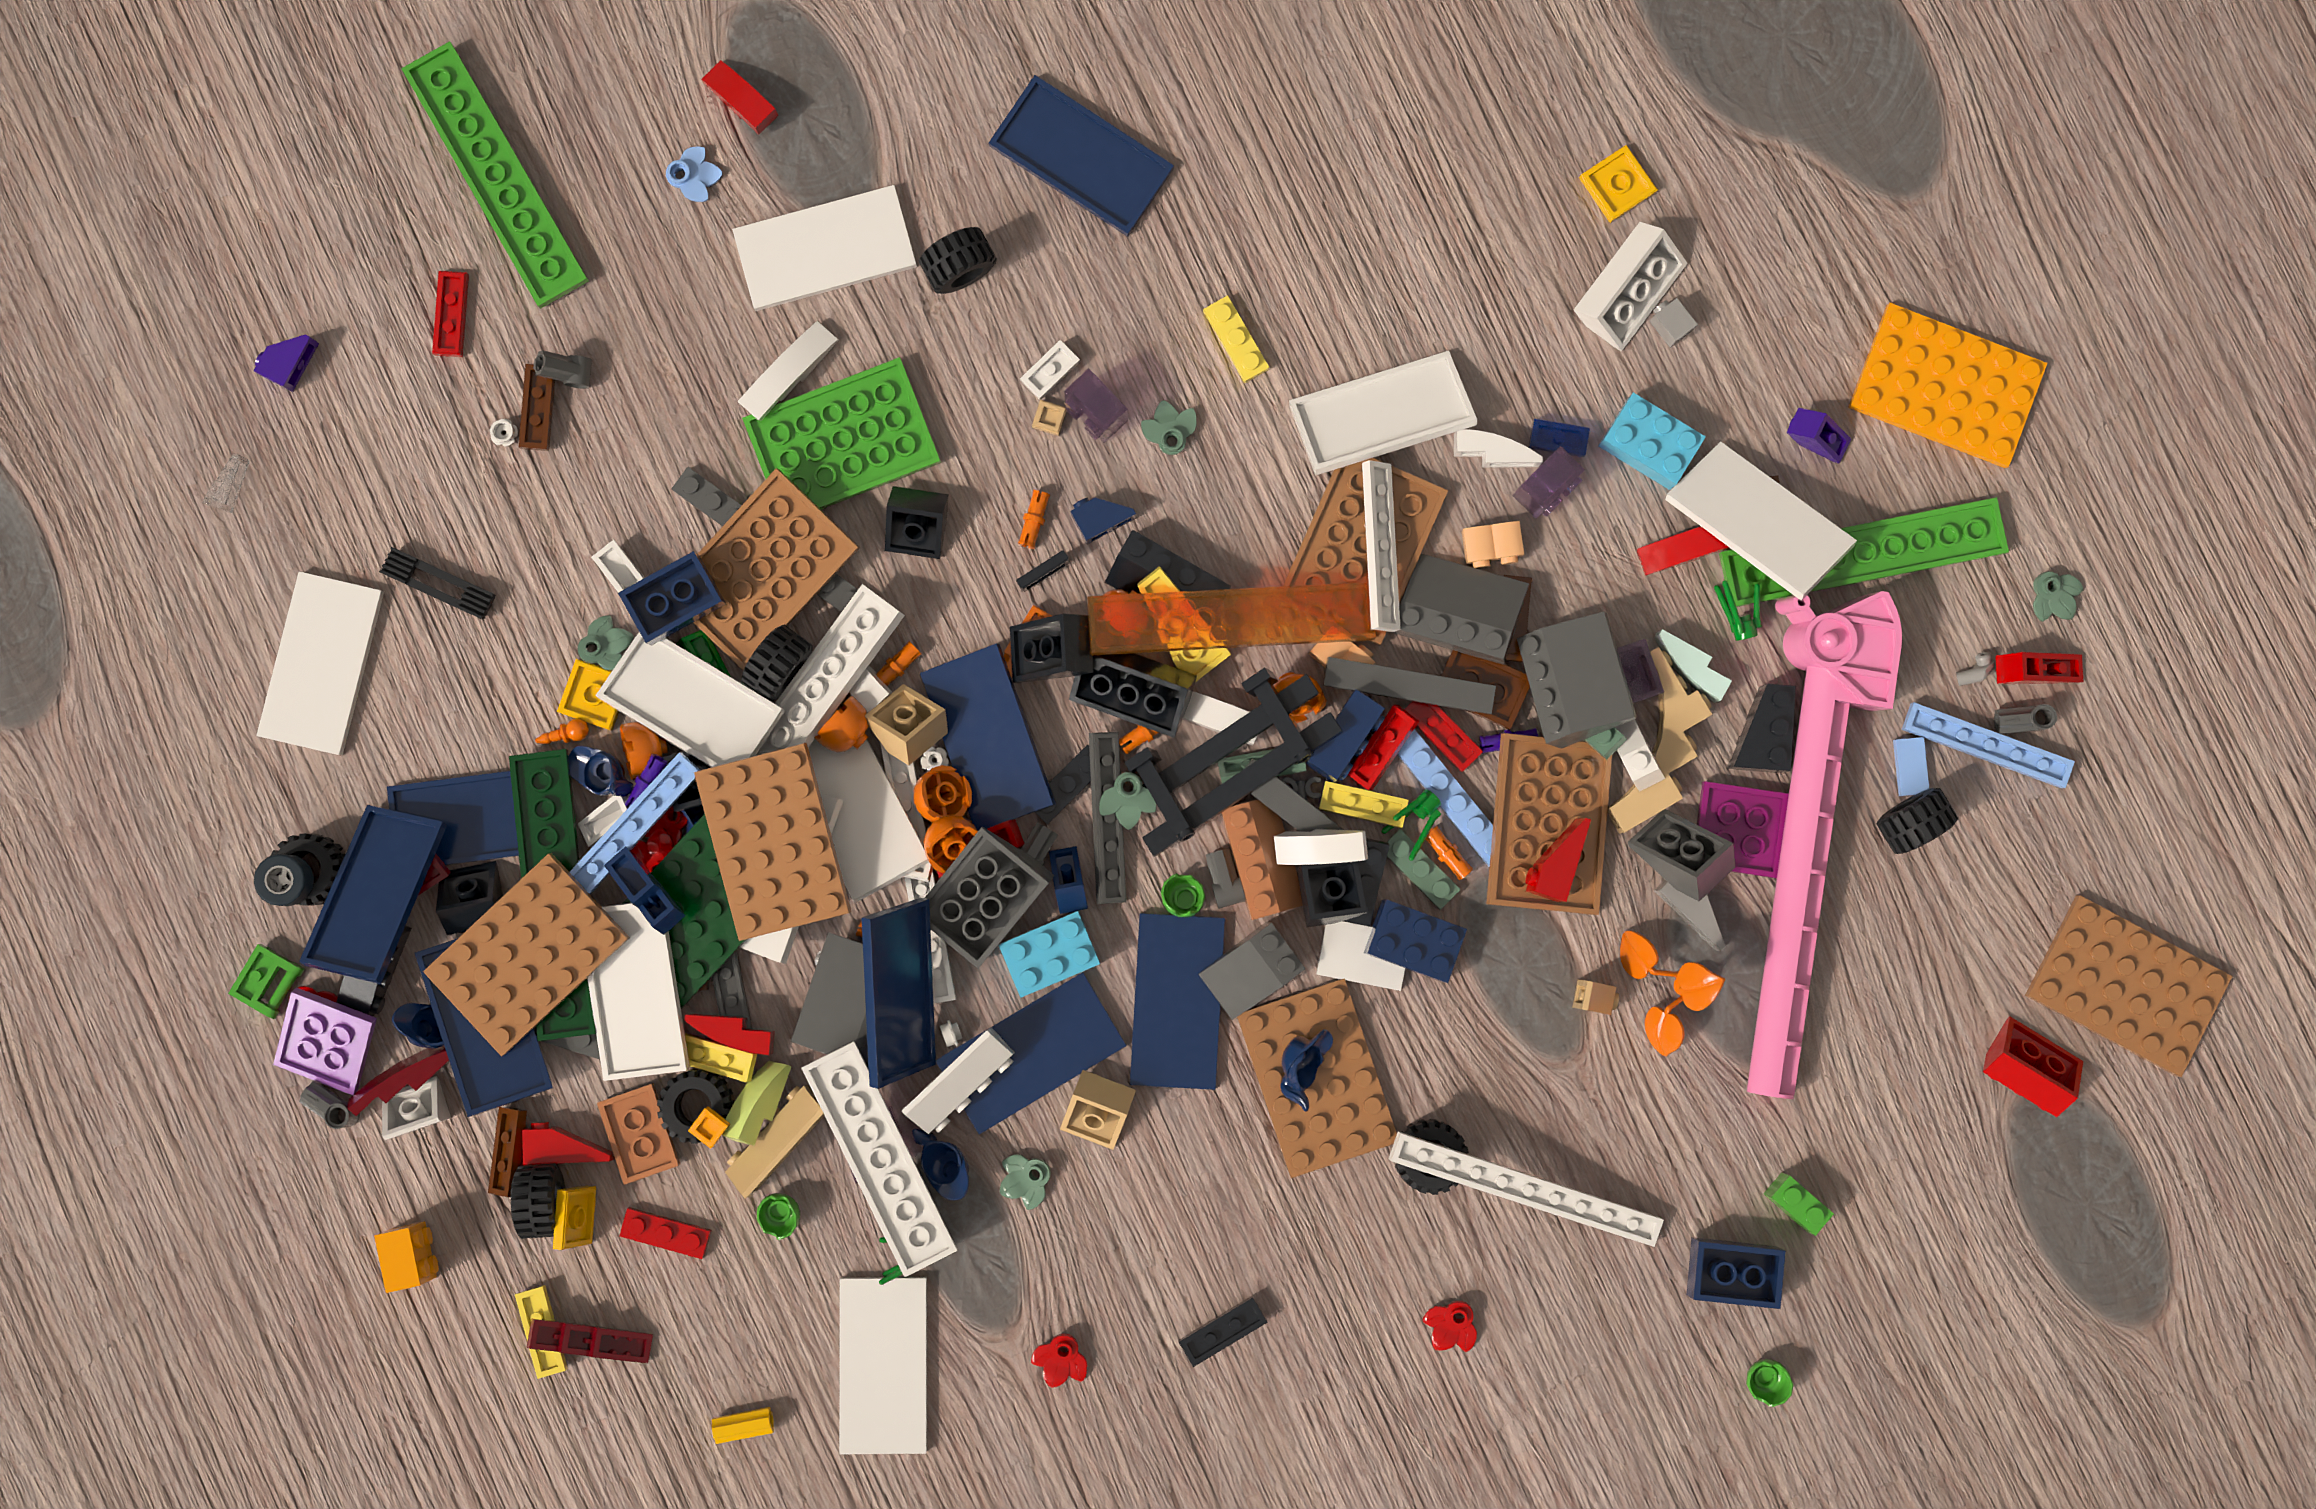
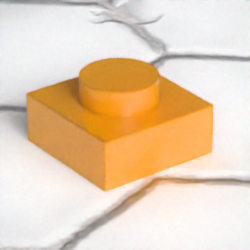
M707 1106L688 1132L711 1149L730 1126V1123Z

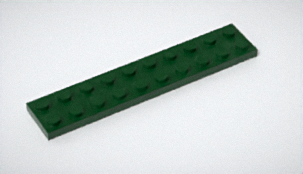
M561 749L509 756L521 879L549 853H552L570 872L580 861L568 750ZM588 978L536 1026L538 1041L596 1034Z

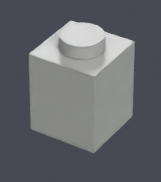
M1678 298L1670 304L1667 300L1662 302L1653 310L1655 315L1649 321L1669 347H1672L1692 332L1698 325Z

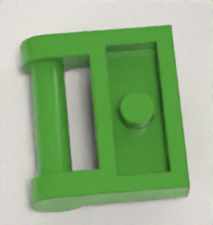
M257 944L228 994L263 1015L276 1019L280 1012L278 1008L297 976L301 977L305 968L263 944ZM281 967L287 972L267 1004L261 1001Z

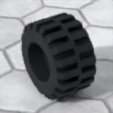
M979 227L963 228L942 237L928 247L919 258V264L937 294L952 293L973 284L985 276L997 261L993 250Z
M785 624L775 628L765 637L748 660L743 670L742 682L767 700L775 701L782 695L812 654L813 645Z
M1931 788L1910 797L1887 811L1879 818L1876 825L1894 854H1903L1917 849L1944 834L1955 825L1959 818L1941 788Z
M305 833L299 834V836L292 835L287 837L288 841H281L278 844L280 850H273L270 856L287 854L295 855L302 859L306 854L313 853L321 865L320 876L313 884L310 894L296 905L312 906L324 904L345 857V854L340 852L343 848L340 844H334L333 839L323 837V835Z
M694 1069L678 1074L667 1082L668 1085L662 1088L660 1092L662 1097L657 1102V1106H660V1111L657 1114L658 1118H662L664 1122L661 1126L664 1130L668 1129L670 1131L669 1135L672 1138L677 1137L683 1143L691 1142V1144H698L701 1142L688 1132L694 1122L685 1117L681 1108L682 1098L689 1090L698 1089L703 1091L710 1099L711 1109L726 1120L735 1100L731 1098L733 1094L732 1089L727 1088L726 1080L724 1078L720 1079L718 1077L719 1074L710 1073L702 1069Z
M1436 1119L1417 1120L1418 1123L1409 1124L1405 1132L1401 1131L1426 1141L1437 1140L1447 1148L1466 1154L1469 1153L1468 1147L1464 1144L1465 1140L1454 1128ZM1398 1163L1395 1165L1401 1178L1413 1189L1424 1194L1427 1192L1432 1195H1438V1192L1441 1191L1446 1193L1450 1191L1449 1188L1454 1185L1456 1187L1459 1184Z
M556 1163L522 1165L516 1169L511 1186V1214L514 1228L521 1239L554 1237L557 1190L565 1189L563 1174Z

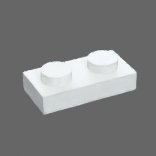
M1059 340L1020 378V381L1040 400L1080 363V359Z

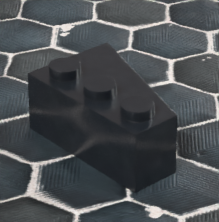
M1765 684L1758 688L1747 715V721L1741 736L1737 740V746L1726 769L1773 773L1791 771L1796 686Z
M405 926L381 984L344 975L336 1003L372 1017L375 1014H379L384 1007V996L391 983L412 928Z

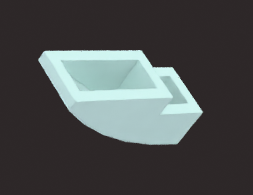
M1663 629L1657 632L1654 638L1660 650L1665 651L1672 661L1671 666L1690 686L1696 691L1698 690L1700 694L1703 693L1712 702L1721 701L1732 680L1707 667L1712 656Z

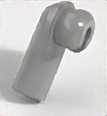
M1988 652L1976 655L1977 663L1973 669L1956 672L1959 686L1981 682L1986 679L1994 667V661L1991 660V655Z

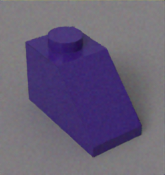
M305 334L269 345L256 358L254 372L293 392L319 343Z
M1798 408L1786 432L1798 445L1840 464L1851 441V438L1827 413Z

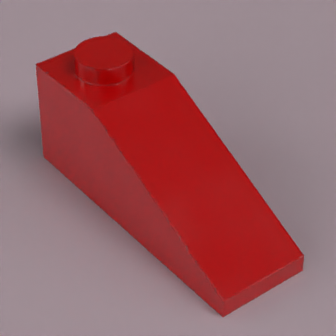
M2018 652L1996 655L1997 684L2083 683L2082 654Z
M1576 818L1534 863L1533 868H1530L1527 872L1525 879L1527 884L1526 892L1556 902H1567L1591 819Z
M549 1122L531 1123V1128L522 1130L523 1165L606 1162L615 1159L613 1151L560 1127H549Z

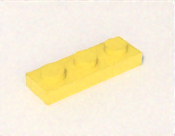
M1228 295L1203 309L1205 316L1244 383L1269 370L1267 362Z
M1325 781L1319 810L1403 828L1405 816L1397 821L1393 817L1408 805L1409 800Z
M685 1033L689 1065L691 1067L743 1082L751 1081L757 1058L756 1053L734 1049L719 1042Z
M543 1285L515 1294L528 1341L532 1318L555 1321L547 1289ZM529 1349L537 1379L568 1369L564 1353Z

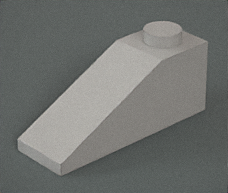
M1666 880L1654 890L1715 951H1722L1726 947L1707 895L1700 901H1697L1676 890Z

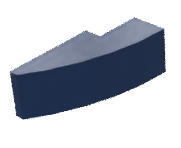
M625 846L604 865L630 902L641 911L652 928L665 935L686 916L663 886L628 847Z

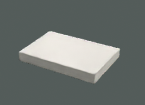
M1343 921L1325 925L1316 975L1337 979L1345 978L1347 981L1401 991L1405 968L1364 954L1373 927Z

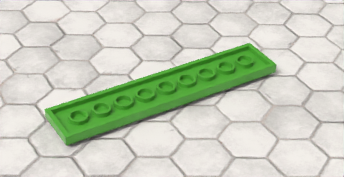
M449 41L401 68L537 306L541 309L589 282L453 44Z
M1997 497L1840 528L1856 539V544L1810 592L2009 553ZM1734 550L1719 553L1724 580L1729 584L1736 607L1754 604V586L1756 583L1760 584V602L1793 595Z

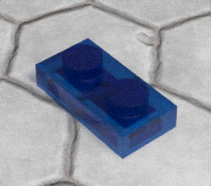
M1534 419L1528 448L1585 457L1590 428Z

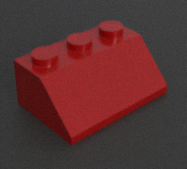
M2009 1016L1986 1053L1983 1073L2013 1090L2017 1095L2031 1101L2040 1109L2058 1117L2078 1099L2084 1061Z

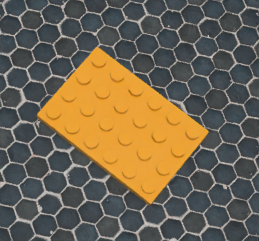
M1889 303L1883 313L1848 408L1992 464L2007 468L2011 463L2047 363Z

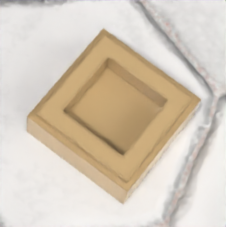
M1040 399L1032 428L1059 436L1067 408Z

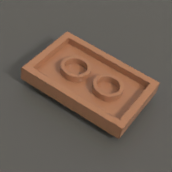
M654 1083L597 1103L624 1185L680 1165L672 1138L669 1135L670 1132L668 1129H663L661 1124L664 1122L662 1118H658L657 1112L660 1111V1106H657L659 1098Z

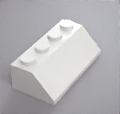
M1639 222L1574 308V311L1586 327L1617 350L1622 351L1688 263L1664 229Z
M992 1028L988 1029L912 1100L902 1112L926 1133L929 1134L933 1129L939 1133L950 1122L947 1116L952 1111L956 1110L960 1113L971 1102L968 1098L970 1094L975 1090L981 1093L993 1082L989 1077L996 1070L1002 1073L1014 1062L1010 1057L1015 1052Z

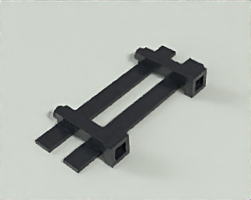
M1264 667L1241 683L1245 691L1254 697L1257 696L1261 705L1163 771L1157 765L1162 760L1157 750L1146 747L1124 762L1131 773L1140 775L1144 782L1142 786L1149 790L1166 819V822L1142 837L1153 857H1156L1178 841L1184 842L1195 835L1196 829L1295 763H1303L1309 760L1314 755L1313 751L1343 732L1331 712L1302 731L1298 727L1291 712L1320 694L1308 674H1305L1278 693L1273 686L1278 682L1276 676L1272 671ZM1272 725L1276 727L1284 743L1187 808H1182L1174 794L1175 790Z

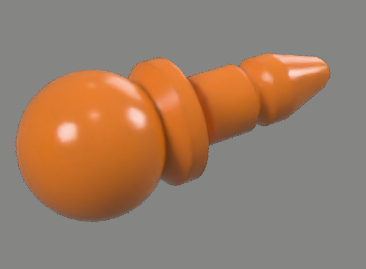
M573 719L567 725L565 723L560 724V729L550 731V733H543L535 739V742L538 744H549L564 740L565 743H569L571 740L581 741L587 737L589 727L584 720Z

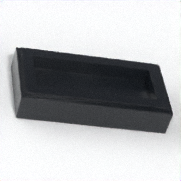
M1064 550L1060 551L1016 579L1017 585L1022 592H1026L1068 565L1070 562L1069 557Z

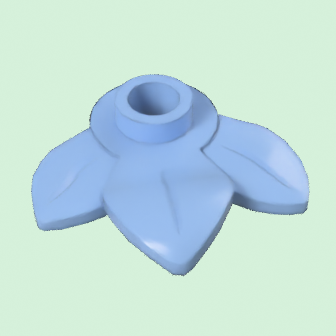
M704 147L686 149L680 160L671 162L666 169V178L670 185L680 188L685 198L695 202L708 201L706 187L714 185L722 177V171L716 165L704 161L706 154ZM684 171L685 176L682 179H677V172Z

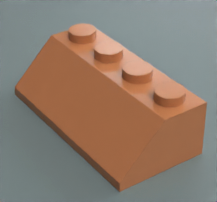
M1260 800L1235 805L1223 811L1221 816L1251 920L1303 906L1295 865L1277 864L1274 836L1285 832L1281 817Z

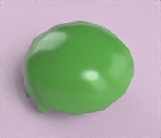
M1176 873L1164 882L1161 897L1163 905L1168 912L1178 917H1190L1202 909L1205 893L1203 885L1192 875H1179Z
M773 1193L766 1196L757 1208V1221L763 1233L773 1235L777 1240H781L791 1236L799 1225L801 1211L798 1203L789 1195Z
M1760 1359L1754 1362L1747 1371L1746 1384L1754 1399L1764 1402L1769 1407L1784 1404L1791 1397L1794 1384L1790 1373L1780 1362L1771 1359Z

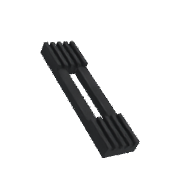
M390 548L391 552H388V558L385 559L386 562L382 565L383 568L382 570L380 569V573L479 619H485L496 597L495 594L398 549ZM415 569L423 570L464 589L465 592L464 594L462 593V598L456 599L413 579L412 576Z

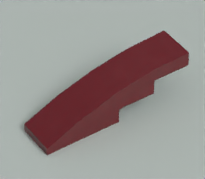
M443 1045L436 1049L426 1048L396 1063L373 1078L348 1099L347 1109L357 1116L377 1096L384 1103H387L407 1084L417 1091L449 1061L445 1046Z
M532 1318L526 1348L648 1364L653 1334Z

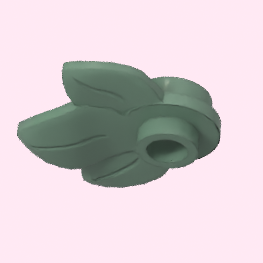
M1162 400L1155 410L1154 420L1141 421L1143 435L1148 441L1158 444L1161 451L1165 454L1177 455L1185 448L1186 438L1195 431L1196 413L1193 408H1189L1178 414L1171 404ZM1174 437L1177 439V444L1169 446L1166 442L1167 439Z
M2050 571L2043 572L2037 576L2033 583L2034 591L2037 594L2033 602V610L2037 618L2043 622L2053 613L2061 619H2073L2077 609L2074 597L2083 591L2081 582L2070 574L2059 576L2057 573ZM2049 582H2051V588H2050V590H2048V583H2049Z
M602 616L589 625L587 636L582 638L578 644V654L587 663H598L606 670H613L622 658L620 653L630 646L634 636L625 629L613 628L611 616ZM593 644L597 646V650L595 652H588L587 647Z
M1126 772L1116 778L1114 787L1103 792L1099 803V811L1103 816L1115 813L1120 824L1130 830L1138 822L1141 811L1146 813L1156 811V802L1149 790L1142 786L1141 779L1134 773ZM1129 781L1132 783L1133 789L1131 792L1124 791V782Z
M1020 1154L1005 1158L1002 1161V1165L1009 1174L1001 1182L1000 1194L1010 1199L1022 1197L1026 1209H1034L1045 1198V1184L1051 1176L1049 1165L1042 1159L1034 1158L1029 1160ZM1033 1169L1039 1171V1178H1036L1032 1175Z

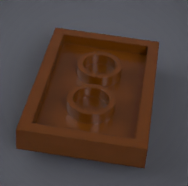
M1452 650L1441 674L1442 677L1496 686L1492 714L1468 712L1509 730L1512 728L1530 688L1527 674L1507 665Z

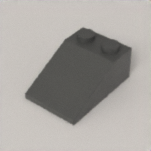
M1666 809L1656 815L1628 841V846L1669 884L1697 901L1704 898L1735 868L1734 846L1732 842Z
M1265 922L1198 973V975L1231 1020H1233L1283 987L1305 970V967L1274 925Z

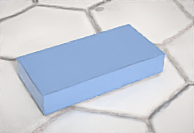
M1924 737L1893 740L1899 796L1916 795L1928 790L1929 781Z

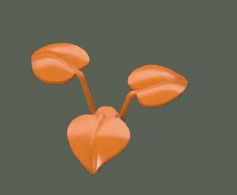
M1626 930L1621 939L1620 959L1623 968L1630 976L1642 979L1650 972L1652 975L1676 978L1674 990L1680 997L1669 1004L1665 1011L1659 1006L1652 1007L1647 1012L1645 1018V1031L1651 1045L1661 1055L1669 1056V1054L1679 1049L1685 1035L1681 1020L1675 1014H1670L1671 1010L1682 1001L1691 1010L1700 1011L1706 1009L1720 993L1725 978L1713 973L1697 962L1685 963L1676 972L1656 970L1653 967L1658 963L1659 956L1654 945L1640 933Z

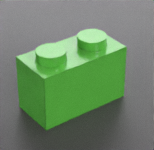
M1782 1172L1763 1193L1800 1227L1814 1236L1819 1233L1834 1215L1833 1212L1790 1175Z

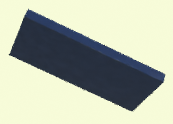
M1036 75L1031 79L988 143L989 147L1127 237L1174 169L1173 164Z
M993 644L920 673L929 700L945 709L948 733L942 738L952 767L957 769L955 772L961 777L965 776L972 790V803L967 810L972 824L978 831L981 827L988 829L1005 821L1014 820L1056 804L1000 644Z
M510 771L387 786L389 810L442 821L447 825L436 851V854L445 865L519 856Z
M367 805L299 962L304 966L381 984L447 825L442 821Z
M918 898L862 917L869 1087L882 1088L936 1065L929 899Z
M1140 913L1130 1085L1216 1090L1220 1003L1198 973L1223 955L1225 918L1178 917L1175 915Z
M454 939L415 952V956L467 1117L469 1118L553 1089L534 1028L506 1055L501 1057L423 972L457 940Z
M1083 972L990 1027L1015 1052L1010 1057L1014 1062L1002 1073L996 1070L989 1077L993 1082L981 1093L975 1090L970 1094L968 1098L971 1102L964 1110L978 1134H981L1078 1076L1082 1070H1088L1127 1046ZM987 1030L935 1060L940 1070L943 1072Z

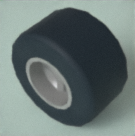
M276 854L269 856L259 864L255 871V890L260 898L270 905L292 906L299 904L308 897L313 888L314 877L312 869L305 860L295 855Z

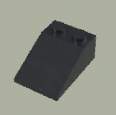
M1063 613L1010 626L1013 683L1074 677L1093 673L1090 615Z

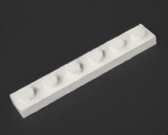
M1369 460L1362 463L1371 629L1395 632L1401 629L1392 469L1389 463Z

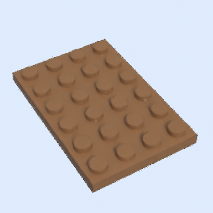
M1370 458L1333 471L1277 601L1336 627L1341 626L1347 632L1380 646L1387 631L1371 629L1362 463L1369 460L1382 461ZM1391 466L1400 602L1448 490Z
M776 468L698 553L726 605L693 623L744 670L748 660L765 637L781 625L785 624L788 626L860 547L780 469Z
M1501 734L1486 904L1599 915L1612 755L1606 760L1586 742H1577L1561 749L1546 744L1544 737ZM1576 818L1591 819L1567 902H1556L1526 892L1527 884L1525 879L1527 872L1530 868H1533L1534 863Z
M807 743L694 772L739 941L852 912Z
M549 853L423 972L502 1057L630 937L552 853Z
M2076 895L2025 996L2177 1077H2182L2233 976L2083 896Z
M1345 978L1247 1010L1237 1017L1290 1178L1394 1144L1397 1133ZM1327 1029L1332 1034L1333 1044L1323 1056L1324 1062L1318 1067L1314 1082L1304 1091L1309 1099V1109L1305 1112L1299 1104L1288 1099L1281 1091L1280 1085L1285 1075L1281 1063L1282 1055L1293 1038L1302 1036L1311 1040L1320 1031Z

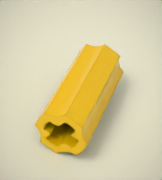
M770 1407L712 1418V1434L716 1444L774 1433V1419Z

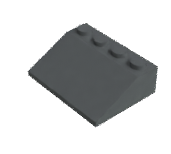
M1420 554L1399 608L1401 630L1395 631V633L1505 665L1529 583Z
M1600 612L1543 627L1517 638L1546 744L1562 749L1637 718L1607 612Z
M981 827L926 895L925 898L929 899L930 928L936 935L979 969L1055 875L1030 855L986 828Z
M828 932L791 1042L827 1055L855 1041L868 1067L863 943Z

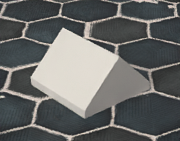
M437 1076L427 1080L417 1091L410 1086H406L389 1102L384 1103L382 1101V1137L384 1140L398 1137L451 1118Z

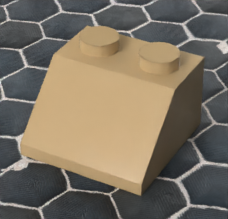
M904 684L865 715L868 726L887 752L907 765L912 764L948 733L945 709Z
M1082 1070L1060 1130L1113 1150L1136 1090Z

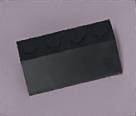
M1132 529L1118 553L1105 583L1114 589H1122L1129 594L1134 590L1143 598L1137 584L1160 566L1210 626L1227 597L1231 585Z
M1091 638L1093 673L1074 677L1069 700L1175 738L1190 702L1197 675Z

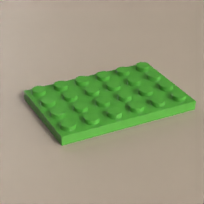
M900 357L777 404L762 421H759L752 414L742 418L765 479L776 468L780 469L820 509L941 463Z

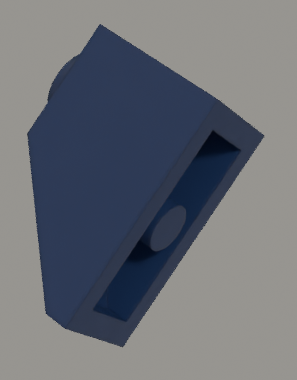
M1088 497L1076 502L1073 505L1074 509L1070 511L1087 545L1136 519V512L1133 508L1098 498H1093L1090 501Z
M1077 846L1049 851L1052 874L1055 875L1053 882L1060 914L1088 909Z

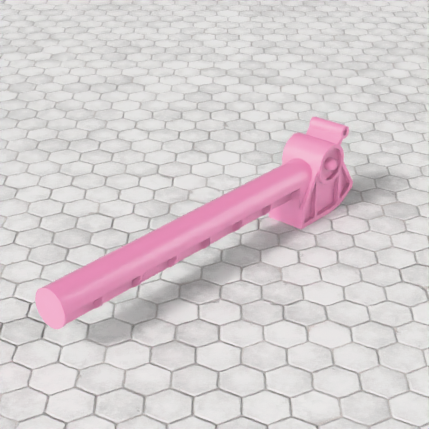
M1885 591L1859 596L1820 615H1815L1809 607L1810 598L1807 595L1802 600L1794 595L1778 599L1775 604L1777 612L1782 615L1786 614L1792 623L1784 635V653L1793 666L1806 671L1747 1084V1092L1794 1099L1849 708L1867 711L1893 709L1902 645V628L1896 606L1889 592Z

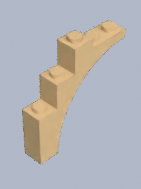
M1659 647L1643 657L1653 676L1658 695L1659 724L1652 753L1665 779L1640 792L1634 784L1623 797L1608 807L1607 814L1619 834L1626 833L1683 799L1680 794L1683 791L1680 783L1675 777L1671 778L1669 773L1698 757L1695 753V750H1697L1695 742L1689 735L1685 736L1683 732L1712 715L1709 710L1711 704L1703 693L1700 695L1697 690L1689 695L1686 694L1687 686L1681 676L1674 674L1670 667L1672 665L1670 657L1665 651L1661 652Z

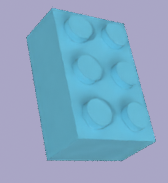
M1633 392L1625 401L1598 447L1668 490H1671L1680 480L1706 436Z
M1079 911L999 944L1020 998L1101 964Z

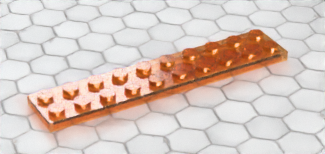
M1369 582L1087 596L1086 599L1091 655L1369 641L1376 638L1375 630L1371 629Z

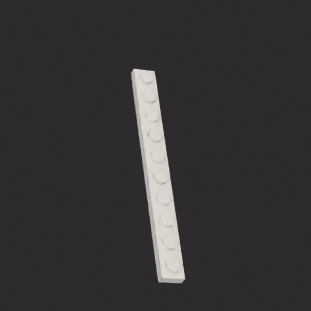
M881 744L886 776L924 846L923 841L926 835L925 822L914 804V787L917 782L914 762L910 765L905 764L889 754ZM933 870L930 882L905 877L908 900L912 901L926 897L936 884ZM931 930L934 1004L956 1000L947 944Z
M1399 1131L1388 1158L1392 1162L1655 1247L1664 1221L1658 1216Z

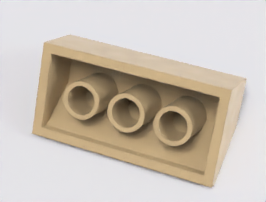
M808 1084L802 1088L796 1086L787 1095L786 1099L789 1102L782 1110L777 1107L773 1121H768L769 1124L763 1131L760 1130L755 1146L749 1145L743 1153L738 1150L728 1160L727 1163L730 1167L725 1173L745 1199L760 1188L825 1116Z

